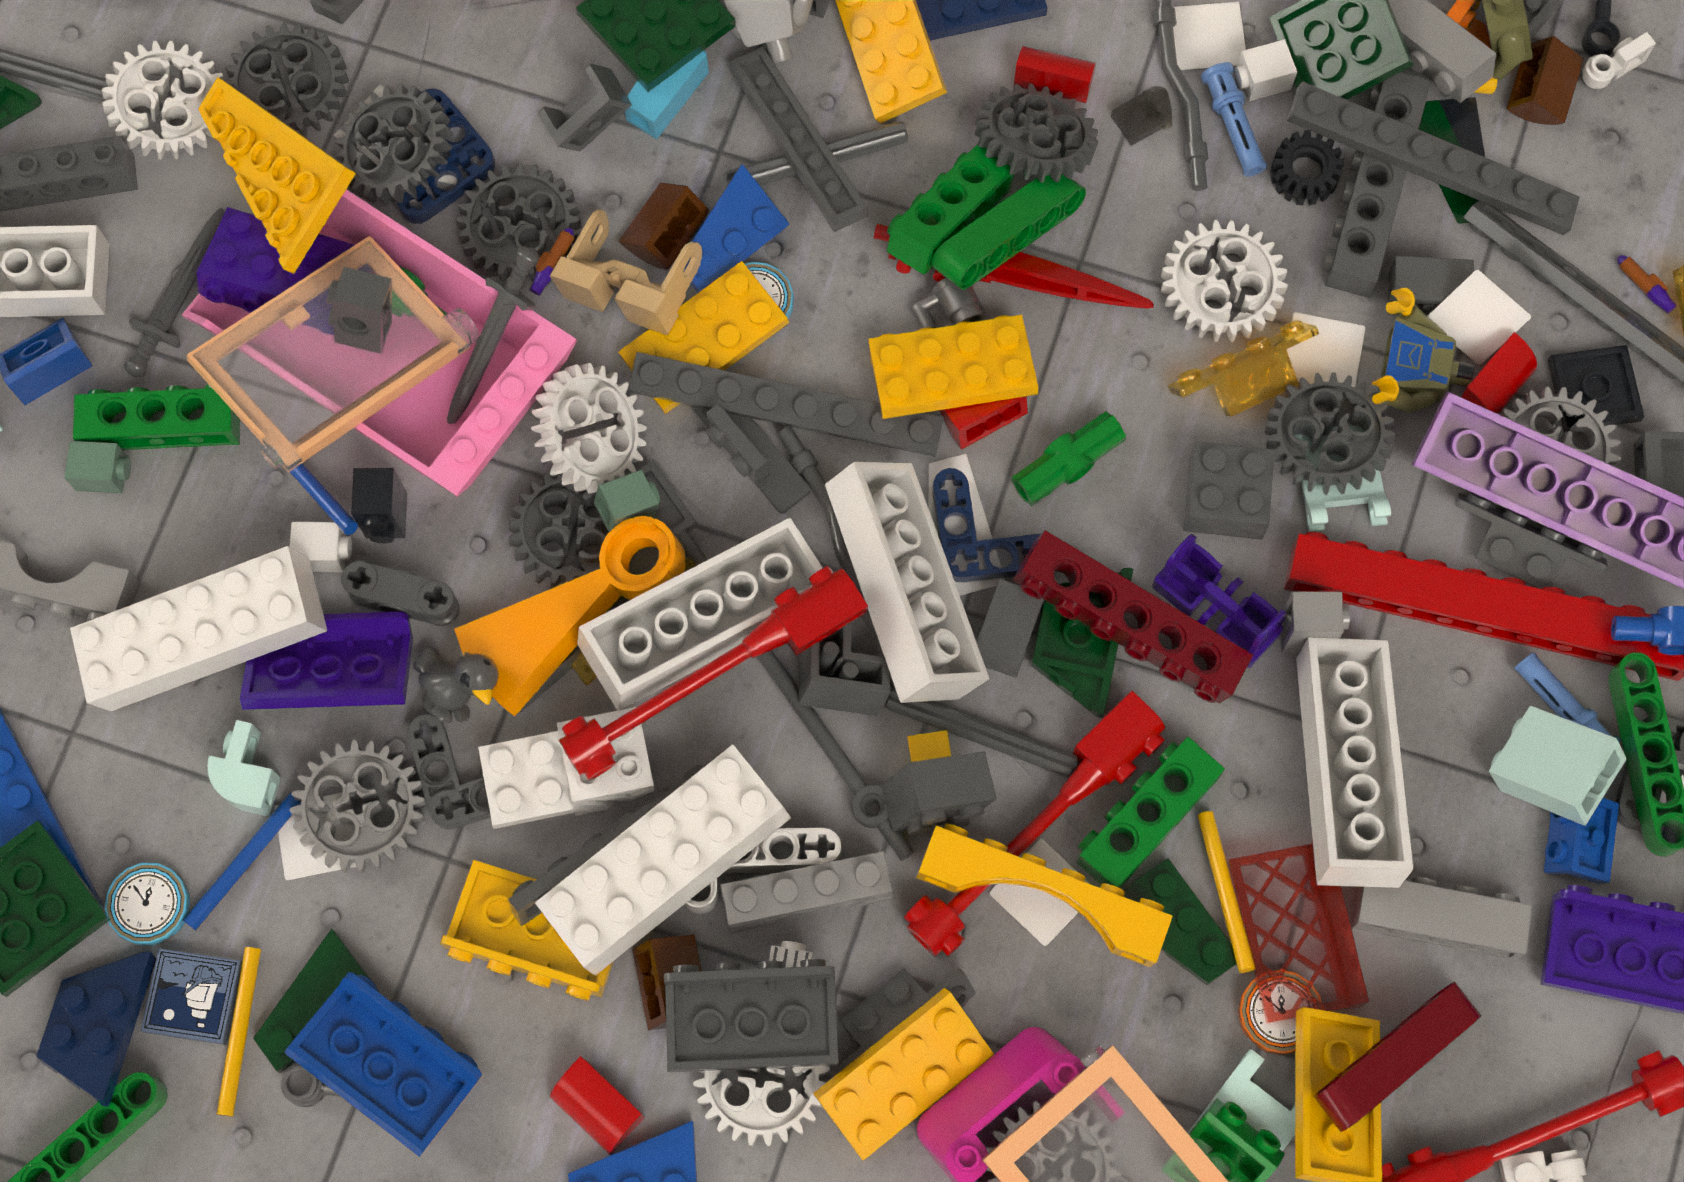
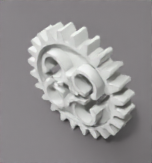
M153 41L152 51L149 52L140 44L138 45V56L134 57L131 53L124 52L125 65L114 61L113 68L116 75L106 74L105 76L109 87L102 88L103 99L106 100L102 104L104 113L109 114L107 116L109 127H117L115 129L116 136H123V138L128 136L127 144L130 149L141 144L143 156H147L151 149H156L158 159L160 160L164 157L165 151L170 150L174 159H178L179 149L183 148L192 156L194 155L193 144L195 143L203 148H207L205 135L210 137L212 135L198 108L217 77L223 80L222 73H214L215 64L213 61L203 64V52L201 51L191 57L189 55V45L187 44L180 51H175L173 41L168 42L166 50H161L157 41ZM169 62H172L173 66H176L178 70H182L185 88L195 87L199 91L194 94L182 92L180 80L175 78L171 85L172 98H168L170 90L169 80L171 79ZM152 74H158L162 76V78L158 81H149L146 79V77ZM159 102H164L161 111L162 121H160L163 139H160L153 130H149L147 113H135L132 111L135 107L146 106L149 108L152 121L156 122L160 115ZM177 118L186 121L181 126L168 124L171 120Z
M1214 220L1211 231H1208L1200 223L1196 231L1197 236L1187 230L1183 236L1184 243L1175 240L1172 247L1173 253H1167L1164 263L1167 267L1162 269L1161 278L1167 281L1163 282L1161 293L1170 294L1165 302L1166 307L1177 306L1173 316L1174 320L1183 317L1187 318L1185 330H1189L1197 325L1200 327V338L1209 330L1213 331L1214 342H1218L1221 333H1227L1230 342H1234L1237 331H1240L1248 339L1252 332V326L1261 332L1266 324L1265 319L1269 321L1274 320L1277 313L1275 309H1281L1284 298L1280 295H1284L1288 284L1282 282L1286 277L1287 269L1277 268L1283 259L1282 255H1270L1275 245L1274 242L1265 245L1260 243L1263 232L1260 231L1251 237L1248 235V224L1239 232L1235 231L1233 220H1230L1227 229H1221L1219 222ZM1215 241H1219L1216 254L1219 264H1216L1215 259H1211L1207 274L1201 276L1194 274L1190 268L1195 266L1203 267L1207 250L1210 249L1211 245H1214ZM1230 253L1240 256L1242 261L1232 262L1225 255ZM1249 286L1254 288L1258 294L1253 296L1245 295L1241 312L1238 313L1237 317H1234L1232 322H1229L1232 303L1228 301L1229 297L1235 303L1238 301L1242 287ZM1210 299L1217 300L1223 307L1214 309L1209 307L1205 301Z
M591 363L580 366L578 364L564 368L563 371L552 374L553 380L542 384L546 393L536 395L535 397L543 407L532 410V414L540 419V424L531 427L532 431L541 433L542 439L534 444L535 447H545L546 453L542 456L541 461H552L554 463L550 474L553 476L563 473L562 485L574 483V490L576 492L587 490L588 494L596 493L598 486L636 472L632 463L643 460V457L636 449L646 446V442L638 437V432L647 430V427L637 422V418L644 414L643 410H634L632 406L638 398L637 395L627 397L625 394L629 386L628 382L616 384L617 372L606 374L605 366L601 365L593 368ZM614 413H618L617 420L621 423L620 427L613 425L566 439L567 443L561 444L562 436L558 434V430L563 429V432L577 429L614 417Z
M793 1067L792 1072L796 1077L806 1073L808 1070H812L803 1082L804 1092L808 1099H804L801 1093L798 1094L794 1088L790 1089L791 1105L782 1113L770 1110L767 1101L773 1092L783 1091V1083L765 1081L764 1087L758 1088L755 1079L738 1076L739 1084L746 1086L749 1089L750 1095L748 1101L741 1106L730 1105L726 1100L727 1091L732 1086L729 1079L725 1078L721 1082L719 1081L712 1085V1082L717 1079L721 1070L698 1071L704 1074V1078L693 1082V1085L698 1089H706L707 1093L699 1097L697 1102L699 1105H712V1108L706 1113L705 1117L708 1121L717 1117L721 1118L717 1127L719 1133L724 1132L731 1126L733 1128L732 1141L737 1142L742 1134L745 1133L748 1134L750 1147L755 1145L758 1136H763L767 1147H771L773 1135L779 1134L782 1141L788 1143V1129L793 1128L798 1134L802 1135L804 1132L800 1121L803 1118L813 1123L816 1121L810 1109L812 1106H822L813 1093L825 1084V1082L819 1080V1077L830 1073V1067ZM767 1068L768 1074L772 1077L785 1078L786 1076L785 1070ZM740 1069L742 1072L758 1074L760 1069Z

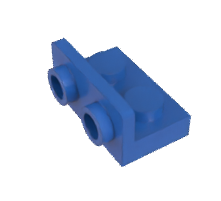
M1602 798L1586 826L1550 812L1544 872L1550 875L1569 874L1596 884L1610 883L1619 803Z

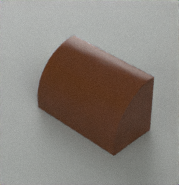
M1551 36L1531 43L1533 59L1520 63L1506 108L1521 119L1544 125L1565 123L1584 61L1583 57L1555 36Z
M660 182L618 242L644 262L657 268L668 270L710 210L688 186Z
M694 934L650 939L632 949L648 1030L666 1028L664 974L673 973V966L698 965L699 971H702Z

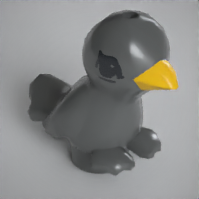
M431 646L423 648L413 667L420 673L418 676L420 686L427 690L422 698L424 708L430 714L436 716L439 722L446 723L452 722L453 711L456 720L462 723L470 718V709L466 704L471 696H475L486 705H489L492 699L493 688L496 686L499 678L498 667L490 657L465 652L464 657L460 656L456 667L446 666L435 648Z

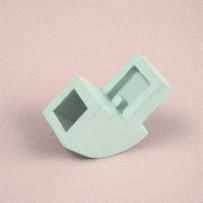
M236 720L233 731H228L224 740L223 753L226 754L225 759L209 755L207 767L210 782L214 789L232 806L242 811L270 817L281 778L272 769L252 765L261 732L252 723Z

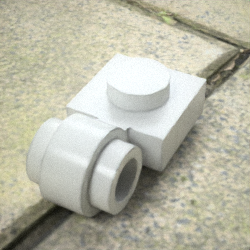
M1646 32L1634 40L1632 37H1628L1620 42L1613 49L1615 55L1612 58L1605 54L1592 56L1582 70V78L1585 84L1593 89H1601L1608 86L1613 78L1618 79L1644 63L1656 42Z
M1577 1150L1551 1154L1552 1163H1549L1548 1166H1546L1543 1151L1512 1155L1498 1161L1502 1182H1550L1549 1179H1552V1181L1557 1180V1182H1584L1583 1176L1587 1174L1583 1158H1578Z

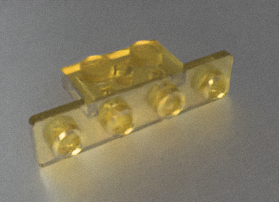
M1301 320L1285 324L1280 328L1281 333L1271 338L1263 336L1246 343L1247 349L1236 354L1228 352L1213 358L1211 366L1202 370L1194 368L1182 372L1177 376L1178 381L1168 385L1169 391L1176 396L1186 397L1214 384L1225 415L1232 417L1285 392L1287 385L1298 386L1299 382L1286 349L1318 335L1319 330L1317 326L1303 323Z

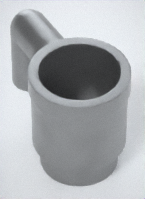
M947 278L939 281L933 287L931 293L915 301L911 307L921 328H938L930 310L941 305L947 319L953 322L954 325L963 321L977 322L984 316L980 308L981 302L973 287L962 290Z
M299 1064L287 1069L281 1080L283 1095L287 1100L299 1107L308 1108L315 1106L323 1100L325 1095L339 1096Z

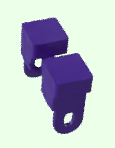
M1190 534L1172 553L1165 567L1155 576L1152 587L1179 611L1188 616H1191L1205 599L1212 603L1198 619V622L1205 625L1218 610L1224 613L1227 617L1217 627L1215 632L1253 654L1247 668H1252L1281 635L1284 629L1282 623L1287 612L1283 609L1278 612L1270 603L1255 592L1251 594L1250 598L1245 597L1237 604L1230 596L1244 582L1237 577L1229 584L1225 591H1222L1218 585L1222 578L1220 571L1223 565L1204 548L1196 544L1197 537Z

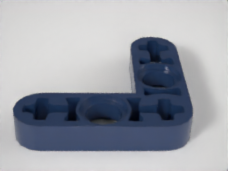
M435 88L424 91L428 92L444 108L443 112L450 118V122L446 126L449 129L453 127L464 129L465 136L458 142H450L445 139L452 146V150L446 151L450 156L446 159L448 163L444 165L438 164L435 167L440 174L439 178L430 175L427 178L429 187L437 199L432 200L431 195L427 194L426 189L418 185L416 187L417 197L413 198L409 193L405 192L403 202L398 203L403 218L413 224H422L430 220L465 195L464 192L466 190L470 191L475 188L474 180L485 181L489 178L487 171L491 170L494 172L495 159L490 147L447 95ZM476 156L478 159H483L484 164L479 167L476 163L472 164L470 159ZM461 166L463 172L466 171L468 177L464 179L457 167ZM445 175H451L457 179L456 186L448 191L437 188L438 180ZM415 199L417 202H422L423 207L417 210L415 207H411L409 202Z
M955 468L941 470L934 479L932 494L939 540L954 581L964 583L1015 577L1021 566L1018 565L1019 552L1017 547L1022 546V554H1028L1034 541L1041 534L977 541L967 477L962 471ZM946 480H952L954 486H960V488L956 489V505L948 507L949 495L947 490H940V488L945 486ZM951 516H959L966 521L967 529L962 534H951L946 530L944 523ZM995 549H1004L1010 553L1012 562L1007 567L998 568L991 563L989 555ZM977 551L984 552L982 564L985 570L978 569L979 562L967 564L966 571H959L958 565H951V563L955 562L956 555L962 554L966 561L977 560Z

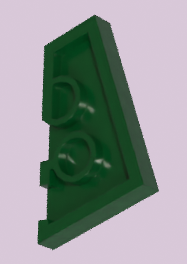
M1169 858L1123 889L1125 891V898L1138 903L1141 898L1155 901L1164 906V913L1173 916L1161 950L1166 953L1167 957L1201 982L1208 985L1237 965L1231 943Z
M332 928L253 1037L274 1069L279 1073L295 1063L293 1059L284 1053L287 1047L336 990L346 974L352 972L357 976L363 975L370 979Z

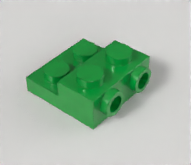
M1217 1098L1188 1135L1228 1182H1266L1278 1168L1285 1155L1280 1150L1281 1143L1279 1139L1268 1130L1261 1129L1258 1132L1245 1121L1247 1119L1246 1113L1237 1104L1230 1101L1224 1104ZM1175 1152L1172 1153L1160 1169L1175 1182H1199Z

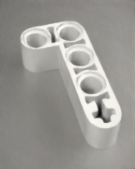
M778 828L753 848L749 857L744 860H738L724 873H779L841 860L842 855L840 838L834 831L827 828ZM783 841L789 843L794 848L793 853L786 859H776L770 853L771 848L776 843ZM799 841H805L806 859H800ZM819 842H827L828 849H831L827 852L826 858H819L818 851H815L819 848ZM719 877L708 885L711 888V892L707 899L701 902L690 899L685 903L688 910L696 914H705L715 908L719 900Z

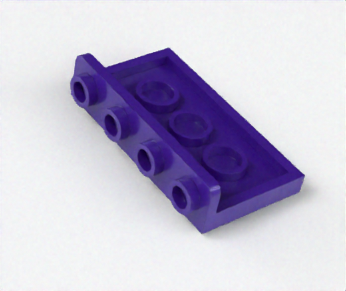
M227 207L196 272L198 292L212 302L227 303L243 308L251 313L353 247L354 244L318 234L296 272L292 274L282 268L278 260L280 255L277 249L269 244L265 236L267 231L262 221L253 214ZM367 265L360 269V271L372 272ZM328 290L302 307L310 315V320L301 326L318 330L326 336H334V326L328 324L332 307L331 304H327Z
M405 612L323 614L327 632L246 661L239 698L242 710L404 705L406 703L413 646V634L408 614Z
M1567 885L1566 889H1562L1552 895L1540 985L1684 1014V913L1676 912L1675 906L1668 903L1650 902L1649 906L1633 903L1634 898L1628 895L1611 893L1608 894L1607 898L1593 895L1592 889L1585 886Z

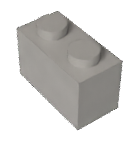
M1292 592L1283 608L1287 613L1282 623L1284 627L1281 633L1282 653H1300L1308 637L1342 638L1344 630H1348L1350 623L1349 606L1343 605L1342 592Z

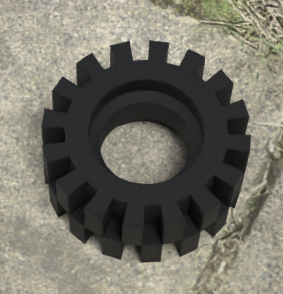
M1304 130L1302 137H1300L1298 132L1292 133L1290 140L1286 137L1276 151L1270 171L1273 172L1271 176L1272 184L1277 183L1275 190L1278 194L1286 191L1285 200L1290 202L1293 196L1297 197L1296 205L1302 206L1305 199L1309 200V206L1316 205L1318 198L1322 202L1328 199L1329 194H1333L1337 187L1344 165V158H1340L1342 153L1340 147L1333 149L1334 140L1329 138L1324 142L1322 141L1323 136L1320 134L1313 138L1311 137L1310 130ZM1298 158L1313 159L1320 165L1321 174L1313 179L1303 178L1294 172L1293 162Z

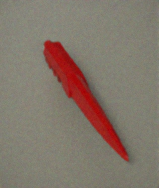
M877 223L874 239L889 242L890 235L887 233L889 226ZM1023 252L1017 253L979 280L990 284L991 281L1041 293L1095 303L1144 309L1154 308V304L1150 299L1075 269ZM889 254V259L896 260V257ZM899 259L896 264V270L902 274H907L911 270L910 266ZM937 270L934 271L933 279L936 282L946 278Z

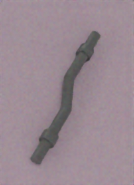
M1155 0L1156 9L1153 11L1154 27L1159 31L1162 69L1184 105L1188 142L1184 146L1185 160L1187 163H1190L1192 189L1195 191L1205 190L1208 187L1205 161L1208 160L1207 143L1202 139L1199 101L1177 65L1173 29L1177 23L1175 8L1171 6L1170 0Z
M785 427L778 433V436L792 457L790 463L800 476H804L825 510L836 558L864 598L825 487L826 482L816 468L818 462L811 450H805L792 427Z

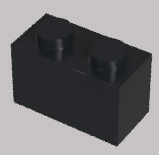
M353 468L351 514L365 538L382 544L392 543L394 538H405L407 492L395 469Z

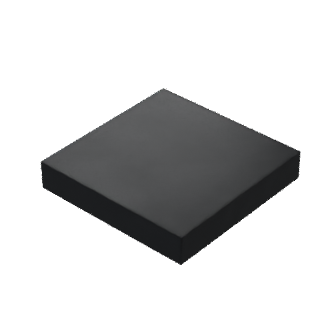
M1627 345L1550 355L1548 364L1556 395L1562 387H1566L1567 398L1572 399L1579 391L1582 392V404L1587 405L1595 399L1597 402L1593 412L1595 414L1603 411L1608 412V415L1602 421L1604 426L1641 422L1643 420L1644 412ZM1562 411L1563 417L1561 420L1564 432L1570 431V427L1579 419L1584 418V416L1568 417Z

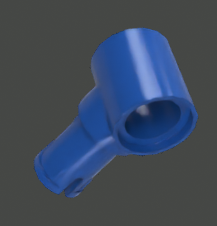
M1684 606L1663 607L1658 609L1657 613H1652L1650 617L1614 616L1611 623L1612 640L1649 642L1650 646H1658V652L1662 654L1684 655Z

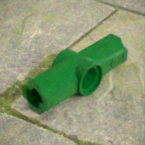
M1105 411L1074 434L1067 432L1058 437L1044 450L1041 457L1013 475L1011 481L1024 502H1027L1032 507L1064 483L1070 485L1081 479L1093 468L1097 460L1126 440V434L1114 415Z

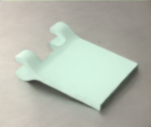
M1348 425L1355 432H1365L1360 426ZM1338 426L1333 427L1330 433L1332 431L1337 432ZM1330 433L1322 436L1321 444L1314 453L1310 452L1312 441L1308 436L1304 434L1294 435L1298 440L1308 441L1305 460H1309L1311 465L1314 466V470L1317 471V464L1323 444ZM1336 454L1328 455L1331 460L1336 462L1344 460ZM1375 470L1376 474L1372 482L1362 477V484L1359 490H1356L1350 482L1347 483L1344 494H1340L1336 485H1331L1328 495H1324L1321 484H1316L1310 492L1307 490L1308 480L1303 479L1301 486L1305 501L1308 532H1325L1324 524L1328 523L1326 508L1368 504L1371 527L1387 525V517L1391 516V507L1384 492L1380 471Z
M1249 1049L1187 1133H1190L1195 1124L1218 1098L1224 1104L1230 1101L1240 1106L1246 1113L1247 1119L1245 1121L1258 1132L1261 1129H1265L1273 1133L1281 1143L1280 1150L1283 1151L1295 1135V1104L1291 1110H1288L1250 1080L1265 1059L1252 1049Z

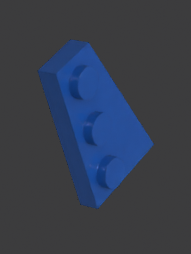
M743 164L738 168L725 191L691 241L699 243L702 247L701 264L691 282V286L697 293L735 265L746 260L790 225ZM689 259V261L687 262V264H686V266H685V268H684V271H685V269L687 268V266H688V264H689V262H690V259Z
M688 1122L568 1173V1182H697L694 1122Z

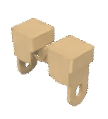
M596 210L589 217L567 257H560L550 278L565 299L601 312L606 308L614 293L613 288L616 286L619 288V292L614 300L629 322L668 335L679 316L677 312L686 297L685 293L701 264V245L697 242L685 244L663 284L651 283L647 272L641 268L614 259L607 262L594 261L609 233V222L606 212ZM599 225L598 231L595 234L593 240L591 241L592 235L594 234L596 228ZM689 259H690V262H689L687 268H686L685 271H684V268H685L687 262H688Z

